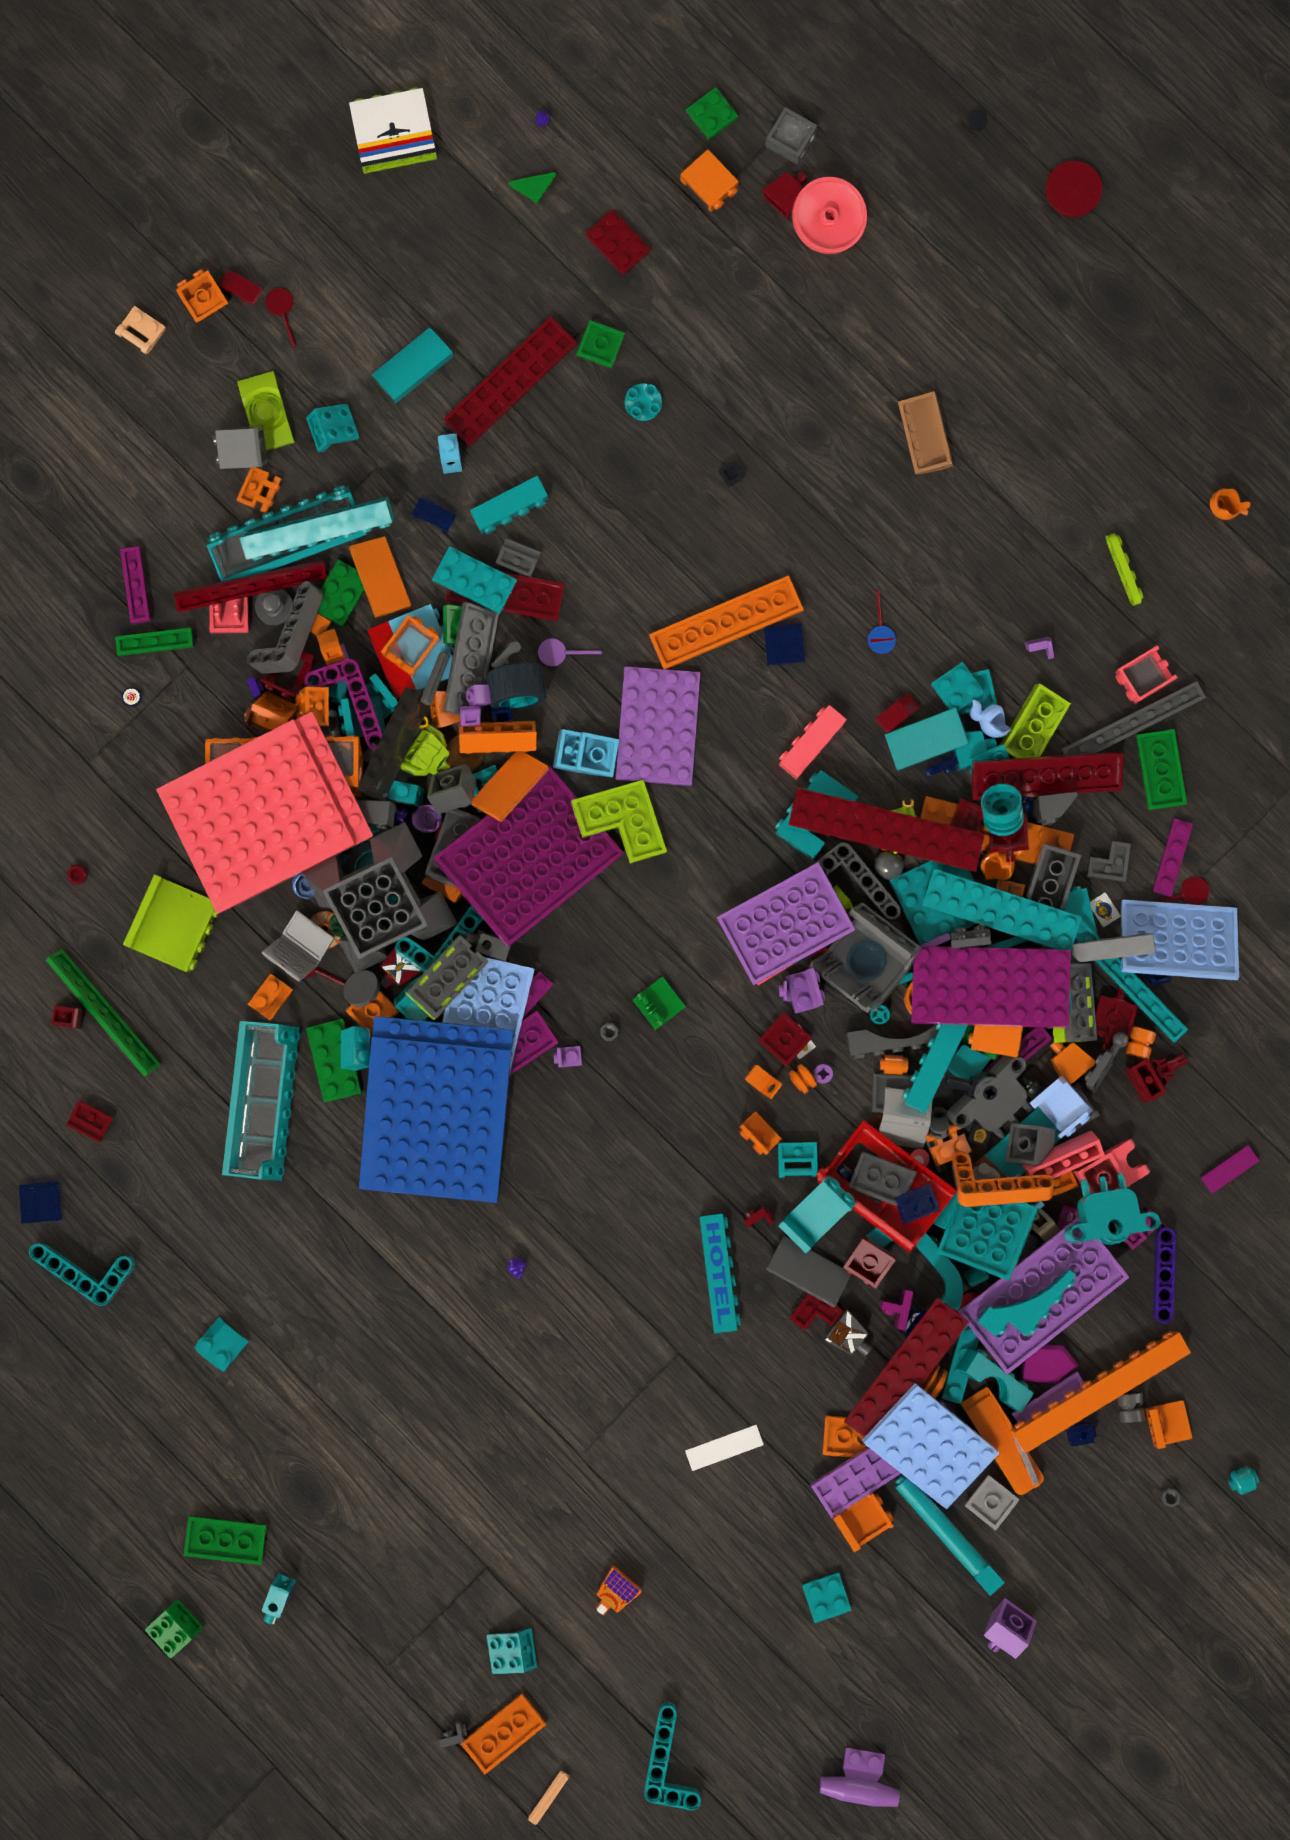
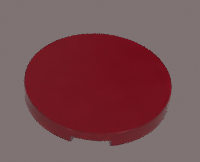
M1068 161L1058 165L1050 173L1045 186V194L1048 203L1060 215L1070 218L1082 217L1097 206L1102 195V182L1098 173L1090 165L1080 161Z

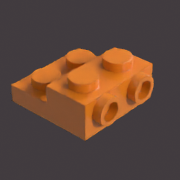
M203 269L194 273L192 280L187 281V279H184L176 284L178 288L175 289L196 323L228 304L209 271L206 270L204 272Z

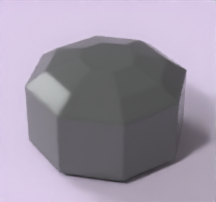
M605 1023L600 1028V1036L605 1041H613L618 1037V1028L614 1023Z
M1167 1487L1161 1491L1160 1499L1165 1506L1173 1508L1179 1504L1181 1496L1176 1489Z

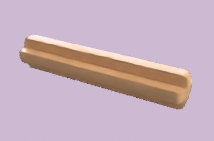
M564 1771L558 1773L528 1818L530 1822L535 1825L538 1824L568 1780L569 1776Z

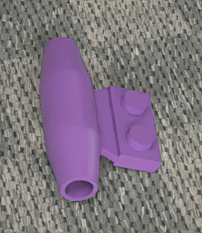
M845 1747L843 1770L846 1777H821L819 1793L845 1802L873 1807H898L900 1790L877 1782L883 1773L885 1754Z

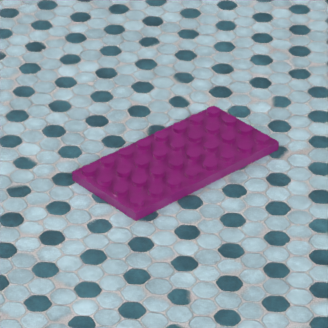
M920 946L921 950L913 965L911 1023L1069 1028L1071 950Z

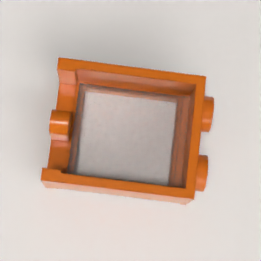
M408 615L381 653L414 677L440 642V638L436 630L431 627L428 629L422 625L423 621L418 617L414 616L412 618Z

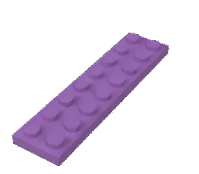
M942 1400L938 1401L944 1407H946ZM867 1447L810 1485L830 1517L833 1518L901 1473Z

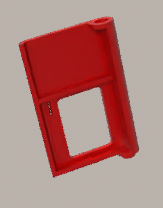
M864 1120L826 1169L822 1167L816 1175L819 1184L828 1175L837 1180L840 1187L853 1196L856 1204L852 1209L909 1253L916 1247L957 1191ZM857 1143H862L884 1160L917 1172L903 1209L884 1201L876 1203L865 1194L848 1188L850 1183L837 1173V1169Z

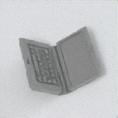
M296 910L281 937L269 945L262 954L300 982L317 967L332 944L334 937Z
M885 1087L883 1118L878 1131L896 1145L923 1149L926 1141L925 1136L928 1134L931 1123L932 1101L926 1113L922 1114L903 1104L905 1099L902 1097L905 1090Z

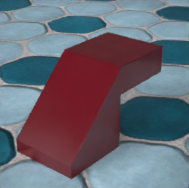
M228 270L218 285L223 291L232 293L242 302L253 306L263 292V289L241 275Z
M908 693L881 713L875 720L886 733H889L921 707Z

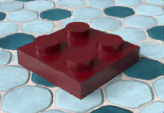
M783 1012L758 1042L787 1067L810 1042L812 1037Z

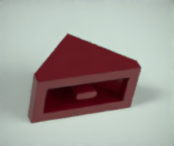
M54 1006L51 1025L81 1029L84 1010Z

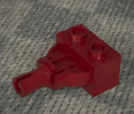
M1183 1053L1164 1062L1166 1060L1164 1057L1158 1060H1148V1058L1139 1060L1124 1069L1142 1103L1151 1102L1166 1093L1165 1088L1169 1080L1175 1077L1174 1074L1170 1073L1188 1063L1187 1058L1183 1059L1186 1057Z

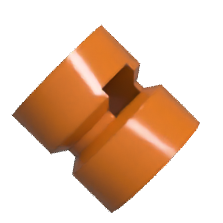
M1132 1027L1130 1032L1132 1041L1127 1043L1125 1053L1141 1059L1148 1058L1149 1060L1152 1051L1149 1045H1152L1155 1041L1156 1033Z

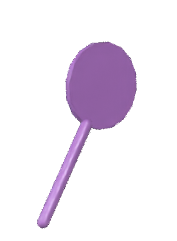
M551 638L541 643L538 655L543 664L553 667L561 664L566 654H602V651L566 650L561 641Z

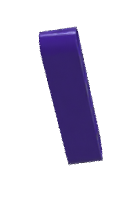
M1167 1227L1157 1229L1154 1243L1152 1314L1156 1321L1164 1324L1169 1323L1174 1315L1176 1235L1171 1228ZM1163 1231H1167L1169 1233V1239L1167 1241H1163L1161 1239V1233ZM1164 1250L1169 1253V1258L1166 1261H1163L1160 1257L1161 1252ZM1162 1270H1167L1168 1272L1166 1280L1160 1278ZM1165 1289L1168 1292V1296L1166 1299L1161 1300L1159 1293ZM1165 1309L1167 1317L1161 1320L1159 1318V1311Z

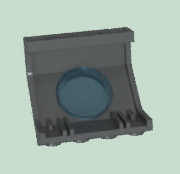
M862 902L852 908L849 914L852 916L850 921L855 931L835 941L824 954L811 961L809 968H814V971H817L819 976L830 983L831 986L839 990L862 1010L869 1013L872 1010L876 1011L909 972L921 947Z

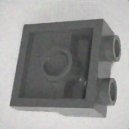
M986 926L974 927L975 931H967V928L955 929V933H951L952 948L992 945L991 930L986 929Z

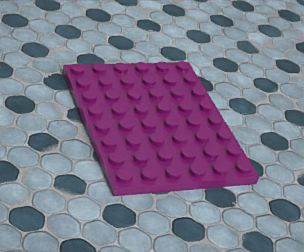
M548 767L547 773L502 822L487 815L433 858L435 863L507 948L624 854L606 831L582 838L571 805V801L577 798L551 767Z

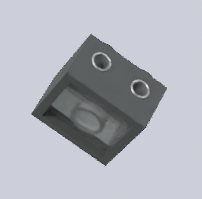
M785 107L768 134L765 147L798 165L815 137L818 125Z

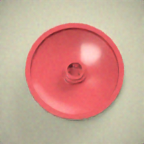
M822 177L813 180L800 191L793 205L792 220L798 237L806 246L819 253L837 254L846 251L861 238L867 223V210L861 194L849 182L836 177Z

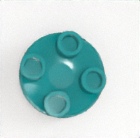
M640 383L627 391L625 408L634 419L648 421L656 417L661 410L662 397L654 385Z

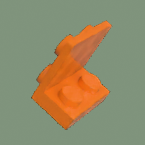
M304 687L299 691V694H296L295 702L296 706H299V713H296L295 720L313 712L320 727L329 726V687Z
M756 1111L739 1126L741 1136L746 1141L750 1139L754 1143L752 1147L759 1155L762 1153L767 1155L782 1140Z
M1183 1400L1145 1408L1155 1448H1166V1444L1192 1439Z

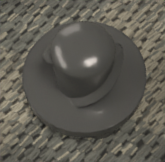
M283 589L262 593L256 599L255 611L259 619L265 624L279 626L286 622L293 601L290 595Z

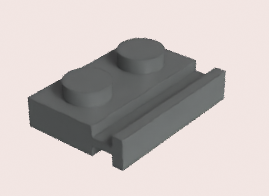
M505 538L495 564L520 575L532 577L541 552Z

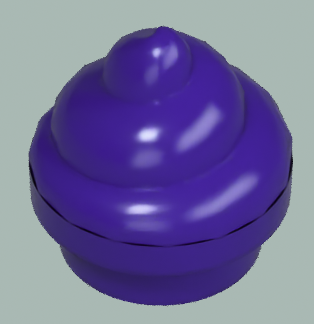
M523 1258L508 1261V1272L514 1277L521 1279L526 1268Z

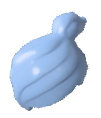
M975 699L972 700L973 706L970 710V717L975 721H979L980 727L986 735L993 738H1001L1011 731V728L1005 724L1004 711L1001 706L993 704L982 711L981 703Z

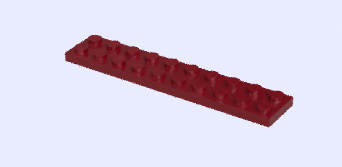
M797 788L788 823L789 826L976 872L985 836L982 833L802 788Z

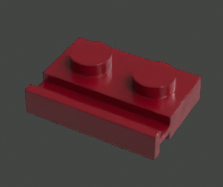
M961 798L950 826L978 832L983 819L981 806Z
M79 1100L66 1126L101 1143L114 1118Z

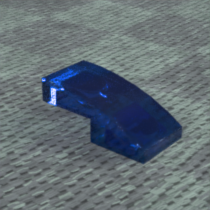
M422 498L419 499L412 512L414 517L428 522L433 527L447 533L456 518L455 514Z

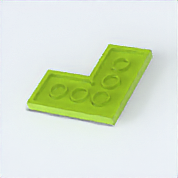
M644 780L571 801L582 838L618 828L630 864L667 852Z

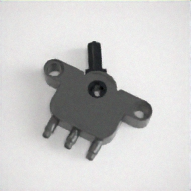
M1004 1055L988 1072H981L975 1076H970L969 1080L947 1075L944 1079L946 1086L965 1090V1094L948 1110L947 1116L949 1121L958 1128H965L975 1120L983 1128L993 1131L996 1136L1003 1139L1005 1134L1000 1127L1007 1120L1011 1123H1019L1014 1115L1015 1112L1021 1107L1028 1112L1032 1111L1030 1103L1026 1100L1027 1092L1016 1080L1025 1070V1060L1020 1056Z

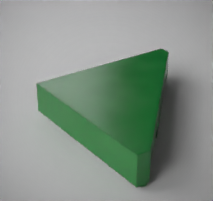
M555 172L510 181L508 184L511 188L538 204L557 175Z

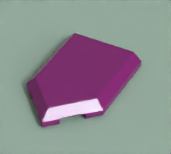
M1045 1344L1023 1362L1020 1380L1059 1383L1079 1365L1063 1345Z

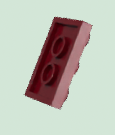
M613 209L585 233V237L622 276L628 273L651 252V249Z

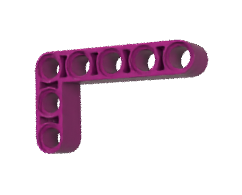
M347 659L307 673L305 676L307 687H330L346 682L366 743L371 750H380L384 745V739L357 662ZM354 665L356 669L353 673L349 674L345 671L346 666ZM330 671L337 672V677L333 680L327 678V674ZM312 677L319 679V683L315 686L309 684V679ZM354 683H360L362 688L360 691L355 692L351 689V686ZM360 701L368 703V707L364 710L359 709L357 705ZM366 719L374 720V725L371 728L364 726ZM372 737H379L381 741L379 745L373 746L370 744V739Z

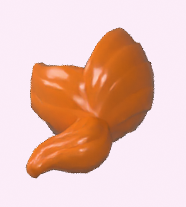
M1025 850L1015 851L1014 855H1021ZM989 851L982 858L981 870L987 880L997 879L1005 881L1012 876L1015 861L1011 862V856H1009L1010 862H1007L1006 852L990 853Z

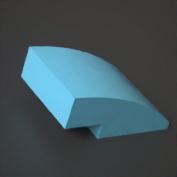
M562 729L558 735L553 768L613 777L619 740Z

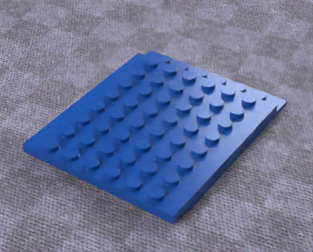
M374 1016L359 1189L498 1202L513 1030Z

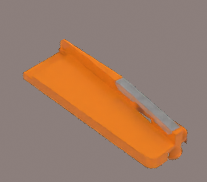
M989 1387L983 1388L961 1402V1406L979 1435L999 1451V1454L994 1459L1014 1491L1018 1495H1024L1033 1488L1040 1486L1044 1480L1041 1471L1029 1452L1021 1451L1011 1433L1014 1427Z

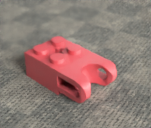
M1125 1139L1104 1152L1105 1156L1080 1166L1072 1172L1080 1186L1082 1185L1081 1180L1087 1179L1090 1193L1093 1194L1101 1192L1098 1180L1099 1175L1105 1176L1108 1189L1111 1191L1119 1189L1118 1174L1123 1173L1126 1186L1129 1187L1149 1174L1150 1170L1147 1165H1138L1131 1168L1127 1164V1154L1135 1148V1144L1132 1139Z

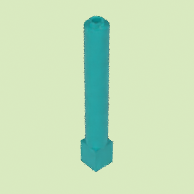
M903 1474L896 1479V1490L991 1596L1004 1584V1581L922 1489Z

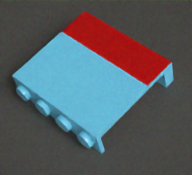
M431 604L367 630L397 702L403 701V697L426 688L439 653H446L449 656L440 682L449 679L452 663L451 654H453L454 650L451 644H443V626H440L437 621L440 619L437 608L433 609ZM408 615L412 618L414 616L418 617L423 621L422 625L427 629L431 627L436 630L440 638V642L414 677L381 653ZM409 627L392 651L412 666H415L431 642Z

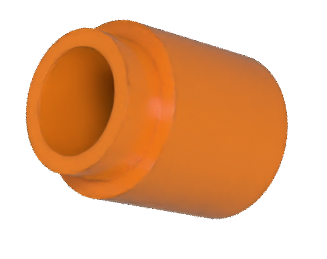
M884 1055V1058H880V1070H883L884 1074L902 1075L907 1073L908 1058L903 1057V1055Z

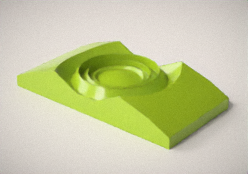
M274 371L237 381L249 425H263L266 451L295 443Z

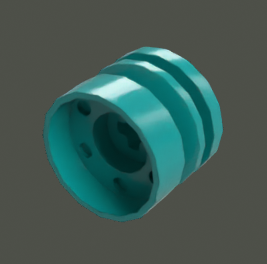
M997 784L991 786L983 793L981 808L986 829L998 836H1007L1018 831L1024 823L1020 792L1014 786Z

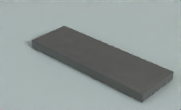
M468 602L462 604L442 712L460 717V707L469 706V702L466 699L467 688L473 685H486V674L489 672L499 614Z

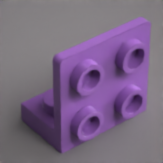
M814 968L785 976L795 1014L824 1005L825 996L823 990L819 989L818 982H820L818 972L814 971Z

